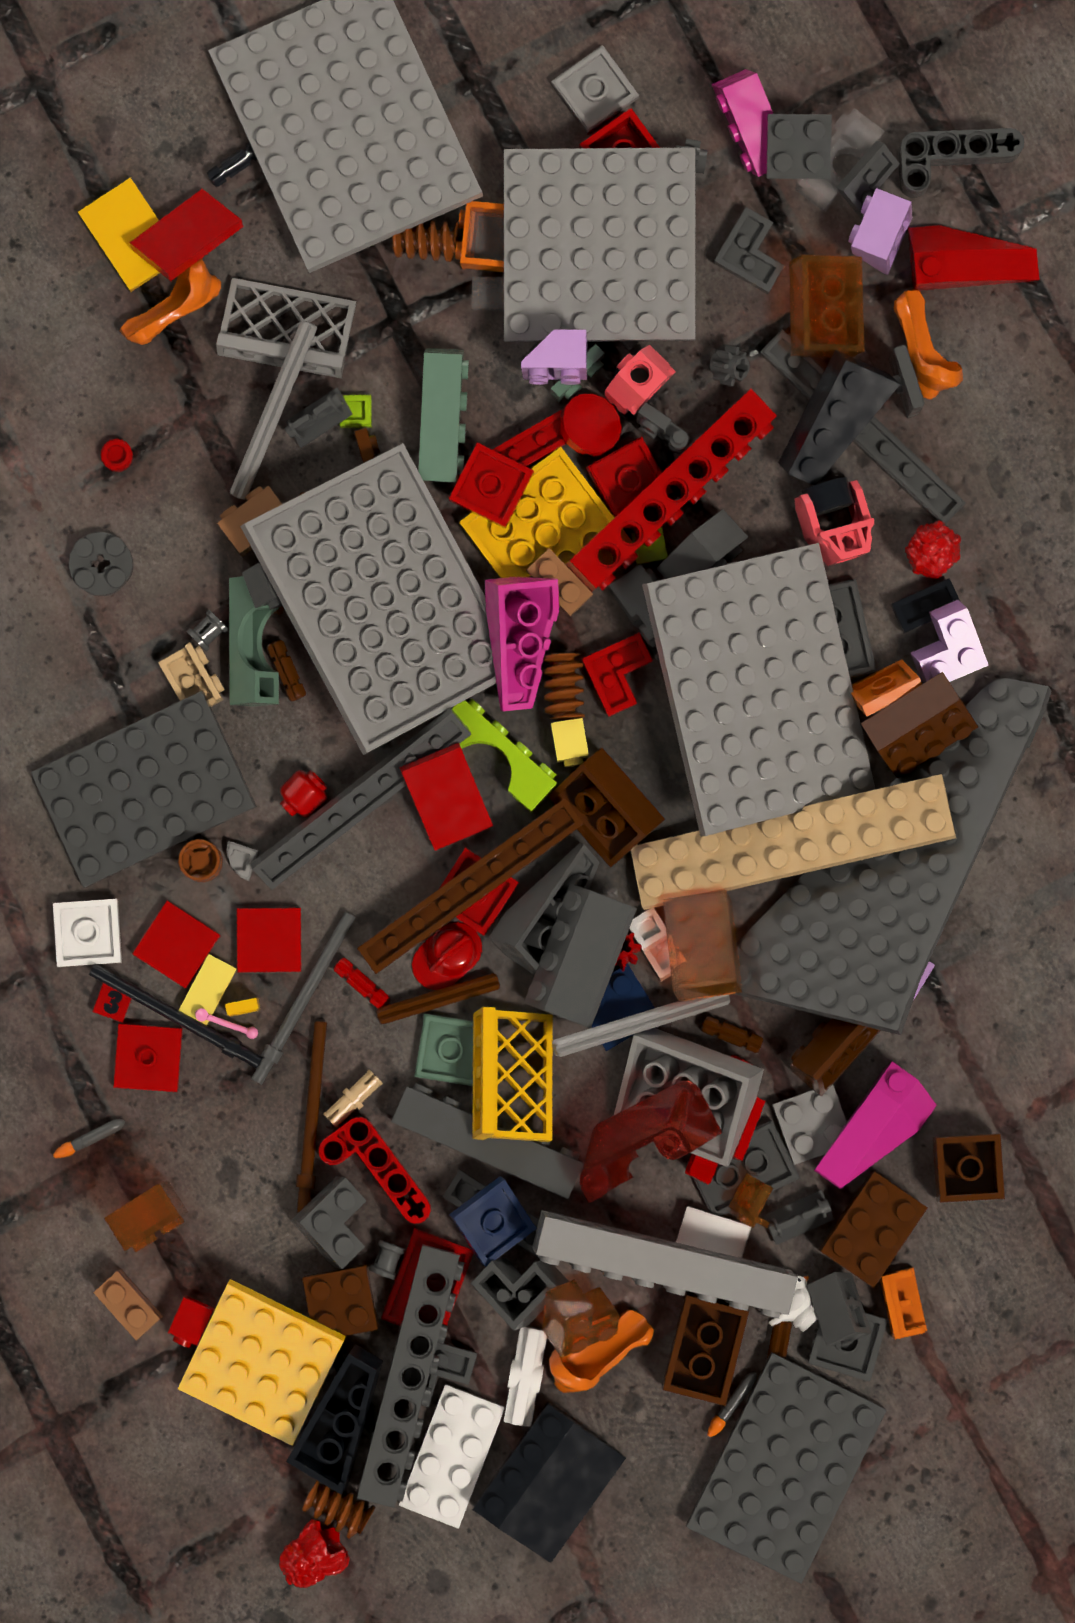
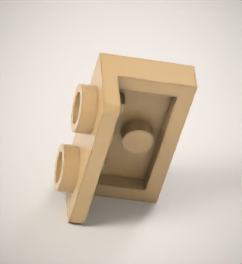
M189 642L185 645V648L158 662L180 701L200 691H204L211 707L223 701L220 692L225 689L216 673L210 676L204 665L209 663L200 646L194 648Z

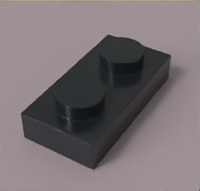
M950 578L892 603L891 607L904 634L932 622L929 614L930 611L959 600V597Z

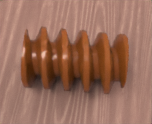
M431 220L427 229L424 228L423 223L415 226V228H408L404 232L392 236L394 254L396 258H400L406 249L407 257L413 259L418 250L421 260H426L431 251L434 261H438L443 253L446 262H451L455 255L456 243L459 237V224L456 222L453 231H449L447 221H444L441 229L437 230L435 220Z
M560 653L544 656L543 662L552 665L544 669V675L553 678L544 682L545 688L553 690V692L544 695V700L553 703V705L545 708V713L554 716L550 719L570 720L585 717V714L576 711L577 707L584 705V701L575 698V695L584 692V688L575 686V682L584 679L583 675L575 673L576 669L583 667V663L574 660V657L581 654Z
M316 1481L303 1503L302 1511L307 1512L310 1508L315 1507L313 1518L317 1519L325 1513L324 1524L328 1526L336 1520L335 1531L340 1532L343 1528L348 1527L347 1538L350 1539L357 1533L361 1534L376 1507L372 1505L364 1511L365 1500L360 1499L357 1503L352 1504L354 1493L350 1492L342 1498L341 1494L334 1490L331 1491L329 1487Z

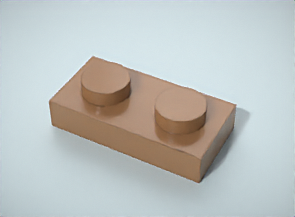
M550 548L526 569V572L532 578L558 579L559 606L569 617L593 596V593Z

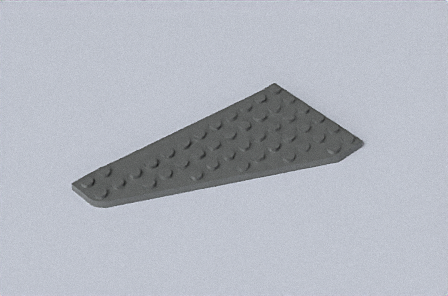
M1010 678L998 679L989 683L966 705L978 728L973 730L965 739L954 742L945 748L940 755L929 758L918 765L913 772L896 778L889 785L893 786L942 774L955 829V839L804 873L739 940L722 988L728 991V993L901 1035L922 975L1026 748L1030 747L1042 721L1052 692L1049 686Z

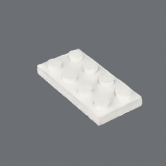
M445 1384L408 1479L403 1502L400 1501L399 1506L459 1529L505 1407Z

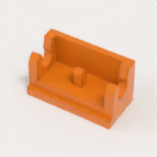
M914 1268L884 1273L880 1278V1284L892 1338L896 1340L926 1333L927 1327Z

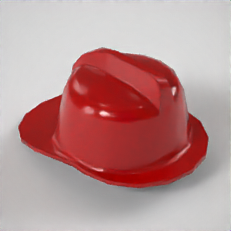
M460 922L449 923L440 928L414 954L412 969L417 981L425 988L439 990L455 984L476 965L481 957L482 942L477 931Z

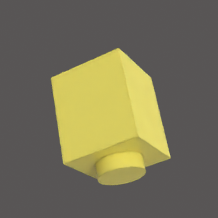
M583 718L551 723L557 763L564 762V767L581 765L583 759L589 757Z

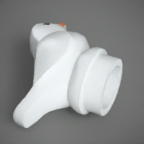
M797 1276L798 1279L789 1315L780 1313L779 1318L771 1319L769 1324L774 1326L784 1321H792L795 1328L798 1327L802 1332H805L818 1318L807 1288L809 1277Z

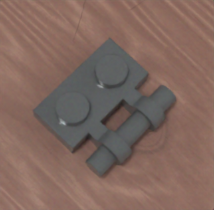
M645 402L638 412L637 423L640 424L638 429L651 439L657 436L662 440L668 441L670 451L675 454L683 453L686 450L688 443L687 433L673 424L670 418Z

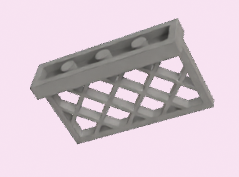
M232 278L222 326L216 343L217 355L282 367L292 343L289 336L297 331L301 321L312 322L322 316L330 329L317 337L314 335L300 371L342 379L356 301ZM237 288L250 290L256 299L241 308L235 299ZM273 295L281 296L287 305L272 313L264 301ZM304 301L313 302L318 311L303 319L295 307ZM260 304L268 317L253 325L246 312ZM233 305L237 309V311L234 313H232ZM334 307L348 309L346 319L336 325L326 314V312ZM291 310L299 323L285 331L276 318ZM239 316H242L249 326V329L241 334L228 332L230 322ZM273 322L281 334L272 340L263 339L258 330ZM344 327L343 335H341L338 330ZM334 333L341 342L339 353L326 351L320 342Z

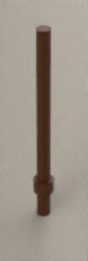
M314 1022L301 1170L296 1178V1187H299L297 1213L311 1201V1190L315 1189L316 1176H313L327 1022Z

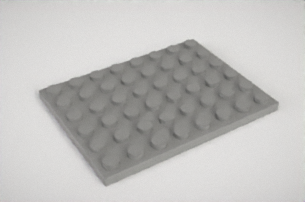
M321 0L208 50L308 273L483 197L482 190L393 0Z
M403 443L240 526L363 755L496 684L486 616L485 595Z
M819 543L642 584L700 836H708L800 812L803 806L876 790L857 706L851 695L853 689Z

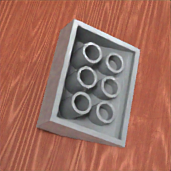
M656 1028L633 1035L612 1123L728 1167L756 1101L764 1069Z

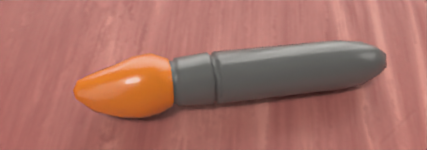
M123 1119L112 1120L74 1139L72 1142H66L56 1149L53 1157H69L76 1151L116 1133L125 1125V1121Z
M755 1371L745 1375L727 1399L726 1406H723L718 1415L712 1418L707 1432L709 1437L716 1436L724 1429L726 1421L732 1416V1413L735 1412L753 1387L757 1378Z

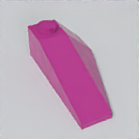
M892 1061L877 1077L814 1171L841 1189L920 1131L937 1106L918 1079Z

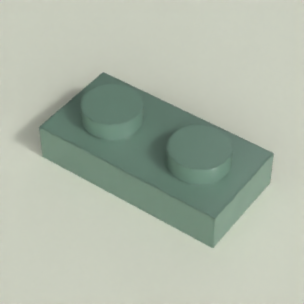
M596 344L587 352V375L590 378L597 374L604 366L601 361L604 359L605 353ZM559 380L551 387L550 394L558 402L564 397L570 400L582 386L580 384H561V380Z

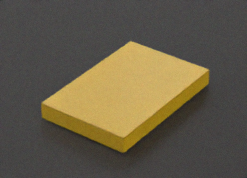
M131 177L78 211V214L130 292L160 273L136 254L129 243L159 221Z

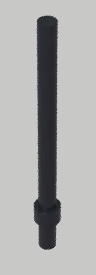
M94 964L91 969L90 976L221 1048V1053L233 1059L235 1056L255 1068L261 1062L263 1057L241 1046L242 1042L232 1036L230 1038L225 1037L97 964Z

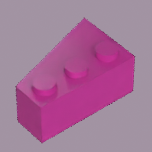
M745 69L711 85L716 94L719 108L723 114L725 113L730 124L728 125L730 135L735 143L738 142L743 154H740V159L747 172L751 171L753 175L759 177L766 174L767 114H773L758 74Z

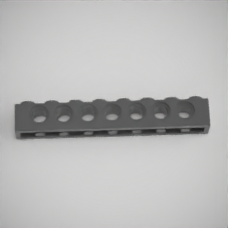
M422 1244L357 1499L395 1508L396 1500L403 1502L407 1482L402 1481L405 1469L411 1470L416 1452L410 1450L413 1437H420L424 1421L418 1418L421 1406H428L432 1388L426 1387L429 1374L436 1375L440 1357L434 1355L437 1343L444 1344L448 1325L442 1324L445 1311L452 1313L456 1294L451 1293L454 1280L460 1281L464 1262L459 1261V1253ZM433 1273L443 1275L446 1280L445 1286L439 1291H433L427 1286V1278ZM427 1304L434 1306L438 1312L435 1320L431 1322H424L418 1314L419 1309ZM417 1336L425 1337L429 1341L428 1350L424 1353L414 1352L410 1346L413 1338ZM407 1368H416L421 1373V1379L417 1384L409 1385L404 1382L402 1374ZM406 1399L412 1403L413 1410L409 1415L400 1416L395 1412L394 1405L398 1400ZM391 1431L401 1432L405 1437L404 1443L397 1448L389 1446L386 1442L388 1433ZM389 1462L396 1467L397 1472L394 1477L384 1479L378 1474V1467L382 1463Z

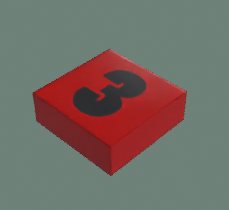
M103 983L93 1012L124 1023L132 999Z

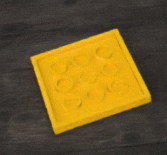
M559 447L531 468L534 470V474L506 529L473 512L459 522L500 578L531 577L526 572V569L549 548L566 564L614 519V516L562 447ZM622 529L621 538L623 539V541H625L626 543H633L629 536L626 534V532ZM599 550V561L604 565H611L613 562L612 554L608 550Z
M230 1279L178 1390L293 1446L346 1336Z

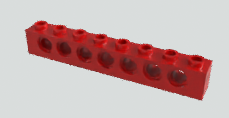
M751 388L565 565L591 592L597 587L603 591L616 579L612 573L620 565L626 569L639 557L635 551L643 543L649 547L662 535L658 529L665 522L670 526L674 524L684 514L680 508L686 502L696 503L707 492L703 488L707 482L712 479L717 483L729 471L725 466L733 458L739 462L752 449L748 445L749 442L756 436L762 440L774 428L770 422L777 415ZM736 421H742L747 425L748 434L746 436L736 433L734 429ZM718 442L725 447V457L714 455L711 449L712 443ZM690 464L701 466L703 469L702 478L697 479L691 476L689 473ZM668 485H674L679 488L681 492L679 500H672L668 497L666 493ZM649 506L656 509L658 512V520L656 522L648 521L644 517L643 511L645 507ZM623 528L633 530L636 536L634 543L623 541L621 538V530ZM599 550H608L612 554L613 562L611 565H604L599 561Z

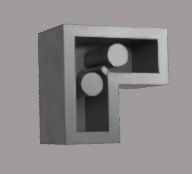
M722 509L693 531L656 569L667 579L726 565L727 562L733 561L743 551L740 545L748 536Z
M336 1176L290 1220L332 1267L343 1269L365 1247L344 1223L366 1202V1199L345 1177Z
M507 1258L491 1261L471 1282L476 1290L513 1330L529 1326L570 1283L555 1265L541 1261L534 1262L522 1275Z

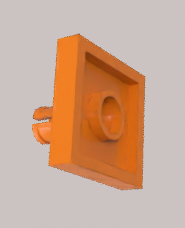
M901 659L851 684L853 689L851 695L858 708L867 717L894 703L922 685L919 676Z

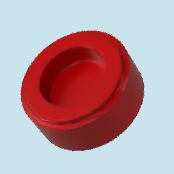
M112 439L102 447L101 460L109 470L121 472L132 464L133 451L127 442L121 439Z

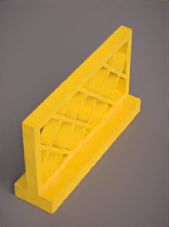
M482 1007L473 1013L472 1139L485 1140L487 1138L540 1142L552 1141V1014L495 1010V1007ZM498 1019L509 1020L517 1029L508 1039L498 1031ZM531 1021L543 1022V1036L538 1041L525 1029ZM519 1033L532 1046L522 1056L509 1043ZM504 1047L516 1060L507 1071L498 1062V1053ZM534 1050L543 1058V1068L537 1073L525 1061V1058ZM519 1064L532 1077L522 1088L510 1076V1073ZM503 1079L517 1092L507 1102L498 1094V1084ZM534 1081L543 1090V1099L537 1105L525 1092ZM519 1096L532 1109L522 1119L509 1106ZM497 1103L501 1106V1108L498 1111ZM503 1111L516 1123L510 1131L497 1130V1117ZM536 1113L543 1121V1133H533L524 1122ZM520 1127V1129H521L523 1132H515V1131Z

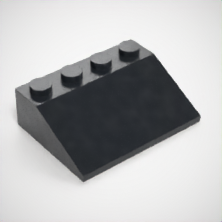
M547 1401L531 1426L476 1500L472 1510L551 1563L626 1457Z

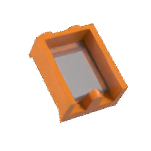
M478 201L467 203L466 210L460 209L459 228L463 229L462 241L457 240L455 259L460 260L462 269L504 272V204Z

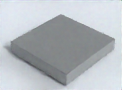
M603 45L551 81L553 87L587 134L639 99V94Z

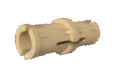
M368 1070L350 1089L345 1088L342 1091L344 1095L323 1115L338 1128L357 1108L360 1110L364 1106L362 1103L383 1083L371 1070Z

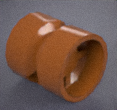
M196 839L188 842L182 848L178 863L186 877L196 882L205 883L214 880L220 874L223 868V857L220 850L214 844L206 840Z

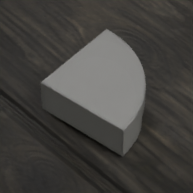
M228 841L227 856L232 869L241 878L250 881L253 872L250 863L257 859L259 851Z

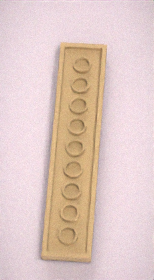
M942 774L803 806L800 812L708 836H700V832L695 831L639 844L631 849L641 905L644 910L951 840L956 838L944 779Z

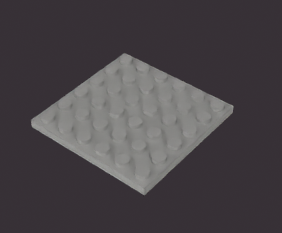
M695 148L504 149V342H542L553 330H586L587 341H696Z

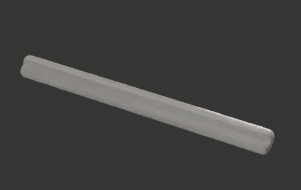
M301 321L234 480L230 494L239 499H245L251 489L314 338L317 326L310 322Z
M718 988L555 1039L552 1041V1048L556 1056H566L728 1005L730 1003L729 993L723 988Z

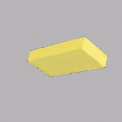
M208 954L179 1011L196 1019V1010L200 1008L213 1015L237 968ZM205 1020L201 1023L208 1025L210 1021Z

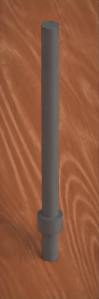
M344 912L271 1044H266L261 1053L263 1058L251 1078L255 1082L262 1085L273 1064H278L283 1055V1052H281L282 1048L356 918L351 914Z

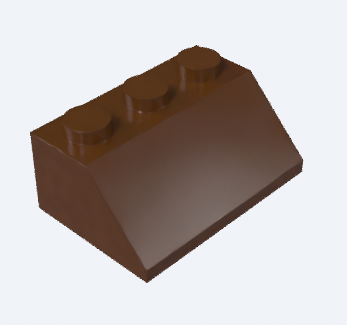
M603 748L584 761L548 796L555 805L566 798L584 823L577 830L610 867L614 866L665 820Z
M834 1018L828 1023L822 1022L812 1034L814 1039L806 1047L804 1045L800 1046L791 1057L793 1061L790 1064L792 1072L822 1097L881 1030Z

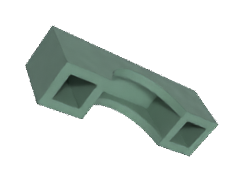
M243 576L229 578L230 705L251 707L279 704V672L273 670L264 658L262 634L268 618L279 607L271 610L268 605L255 608Z

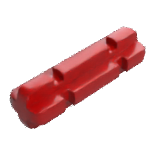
M346 958L340 959L334 966V971L341 978L345 977L347 979L346 982L363 997H368L370 999L369 1002L376 1008L382 1007L389 999L388 994L381 988L378 990L375 987L376 984L358 968L355 970L353 968L354 965Z

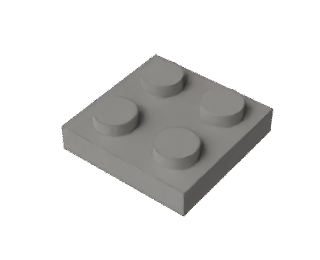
M834 1085L822 1097L814 1090L772 1104L794 1165L824 1155L847 1123Z

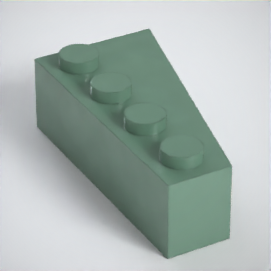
M426 348L424 352L418 469L423 481L456 482L457 474L461 475L464 469V456L458 455L459 443H465L466 424H460L461 411L467 410V392H462V380L468 379L469 360H464V350Z

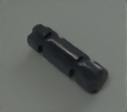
M250 142L245 145L246 149L242 150L240 148L220 162L222 164L220 167L216 165L207 172V176L214 186L219 187L227 181L225 178L228 176L232 178L251 165V160H257Z

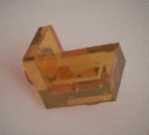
M747 1173L739 1185L729 1208L740 1213L737 1219L746 1225L754 1228L756 1223L768 1228L770 1222L761 1218L759 1214L773 1187Z

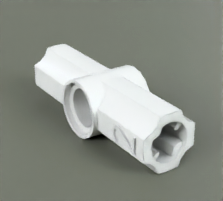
M527 1326L519 1331L515 1359H512L507 1386L509 1394L504 1422L531 1426L536 1394L540 1391L544 1365L542 1361L548 1330Z

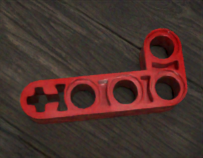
M355 1117L349 1120L320 1143L319 1156L323 1162L329 1165L340 1164L356 1152L407 1221L418 1224L424 1222L430 1216L431 1203L372 1122L367 1118ZM362 1122L367 1126L368 1136L364 1140L358 1141L352 1137L351 1127L354 1123ZM331 1141L338 1142L342 1146L343 1153L337 1160L329 1159L325 1154V1147ZM381 1148L386 1151L388 1159L383 1166H375L371 1163L370 1153L373 1149ZM394 1174L403 1175L407 1181L406 1188L401 1192H395L389 1186V1179ZM411 1188H414L417 1192L411 1195L415 1203L418 1204L422 1201L425 1204V1207L422 1209L424 1214L422 1217H419L417 1214L413 1216L409 1214L408 1211L411 1209V1204L407 1199L403 1204L398 1200V1198L405 1196Z

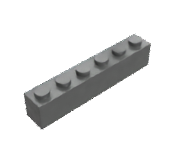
M415 1083L413 1088L406 1087L391 1122L562 1197L569 1198L584 1164L578 1161L580 1154L562 1147L560 1152L548 1148L550 1142L487 1138L485 1140L472 1139L473 1112L470 1114L461 1110V1102L444 1096L443 1101L431 1097L433 1090ZM503 1122L501 1127L497 1125V1130L510 1131L514 1125Z

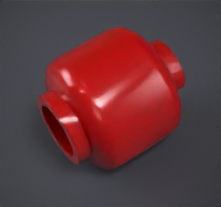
M298 770L280 787V793L283 797L280 804L291 816L298 813L303 817H309L326 801L327 795L325 790L328 787L312 770L308 772Z

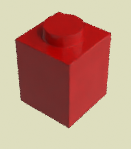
M187 1295L183 1297L168 1333L174 1335L172 1341L187 1348H190L191 1344L199 1345L215 1308Z

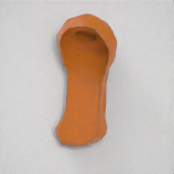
M201 258L178 276L169 297L147 312L127 319L121 326L120 332L131 342L140 345L148 344L169 324L202 308L209 301L217 297L221 290L220 279L209 273L206 264Z
M917 288L904 291L894 301V312L905 334L908 353L922 396L932 400L940 391L957 387L963 381L962 367L958 362L947 361L934 349L925 318V299Z
M627 1309L620 1314L612 1325L592 1341L581 1344H568L554 1349L549 1358L550 1371L554 1376L556 1388L562 1393L580 1392L594 1388L599 1382L600 1377L618 1364L631 1349L648 1345L651 1342L654 1332L653 1327L644 1315Z

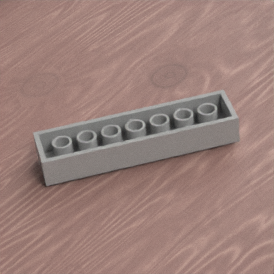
M541 1210L532 1247L540 1261L544 1263L559 1265L560 1261L569 1262L572 1269L590 1273L591 1268L601 1270L603 1276L610 1279L622 1281L623 1276L631 1277L635 1284L648 1288H653L654 1283L661 1284L666 1288L667 1292L685 1296L686 1291H690L698 1296L697 1299L706 1302L716 1303L717 1298L726 1300L725 1302L729 1303L730 1307L748 1311V1307L753 1306L757 1307L760 1314L779 1318L780 1313L789 1315L798 1279L790 1269Z

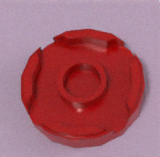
M580 394L572 398L561 410V435L566 444L577 453L600 456L612 449L620 438L622 429L620 416L614 406L601 396L596 394Z

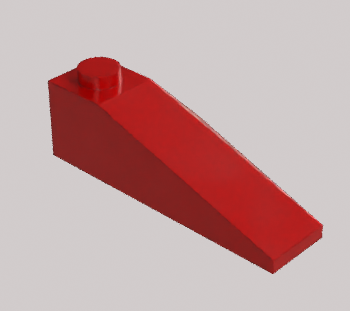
M941 225L908 228L913 289L917 288L919 291L1040 280L1037 248Z

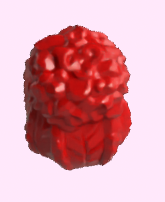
M939 520L919 526L913 537H911L908 546L905 547L908 562L913 568L912 572L927 578H940L942 574H945L960 559V535L954 533L952 529L945 526L943 521Z
M311 1519L301 1530L299 1537L284 1547L279 1558V1567L289 1585L293 1584L299 1588H308L324 1580L325 1576L337 1575L344 1571L349 1564L350 1557L346 1548L340 1543V1532L335 1531L336 1527L321 1530L320 1521Z

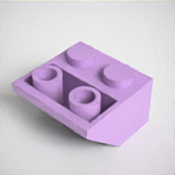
M553 330L521 361L523 380H529V383L534 385L548 384V380H561V384L577 385L580 384V380H587L586 330Z

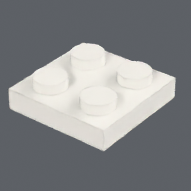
M118 899L53 903L57 967L122 963Z

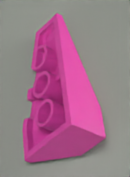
M532 577L485 580L486 616L500 710L504 712L531 709L535 702L543 672L541 666L546 650H549L551 643L549 637L553 622L557 621L559 613L558 579Z

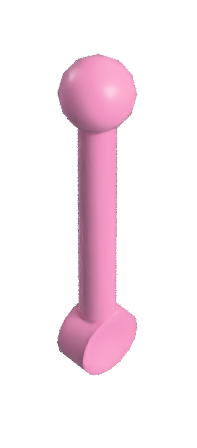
M203 1008L197 1009L195 1012V1018L198 1021L208 1020L244 1033L249 1039H255L258 1036V1030L255 1027L247 1028L208 1014Z

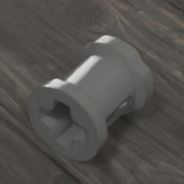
M210 610L205 612L206 617L194 629L189 628L186 631L206 652L210 649L209 644L221 632L226 633L229 630Z
M379 1240V1252L374 1265H370L368 1270L395 1280L397 1276L394 1273L400 1256L405 1254L406 1249L390 1242Z

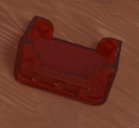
M680 1081L607 1118L593 1128L579 1182L588 1203L601 1198L615 1187L633 1178L631 1172H629V1166L638 1157L636 1150L654 1142L662 1156L674 1160L691 1153L722 1133L698 1086L691 1081Z

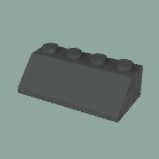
M570 884L524 1003L591 1028L637 908Z

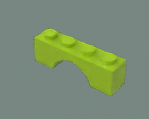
M472 698L469 702L464 700L455 705L452 710L471 732V735L460 743L461 749L474 744H486L501 751L507 758L512 772L508 793L532 813L557 786V782L553 780L556 774L543 762L539 766L529 758L533 753L520 741L514 745L506 737L509 731L498 721L494 720L491 724L482 716L485 710Z

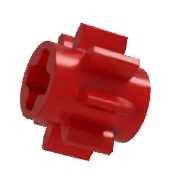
M633 932L626 936L623 947L627 950H623L619 954L615 964L620 966L622 971L625 970L628 962L634 965L637 964L638 957L633 953L640 952L642 947L641 944L634 943L633 937L635 933Z

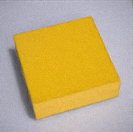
M259 998L225 1004L226 1013L230 1017L256 1012L261 1009Z

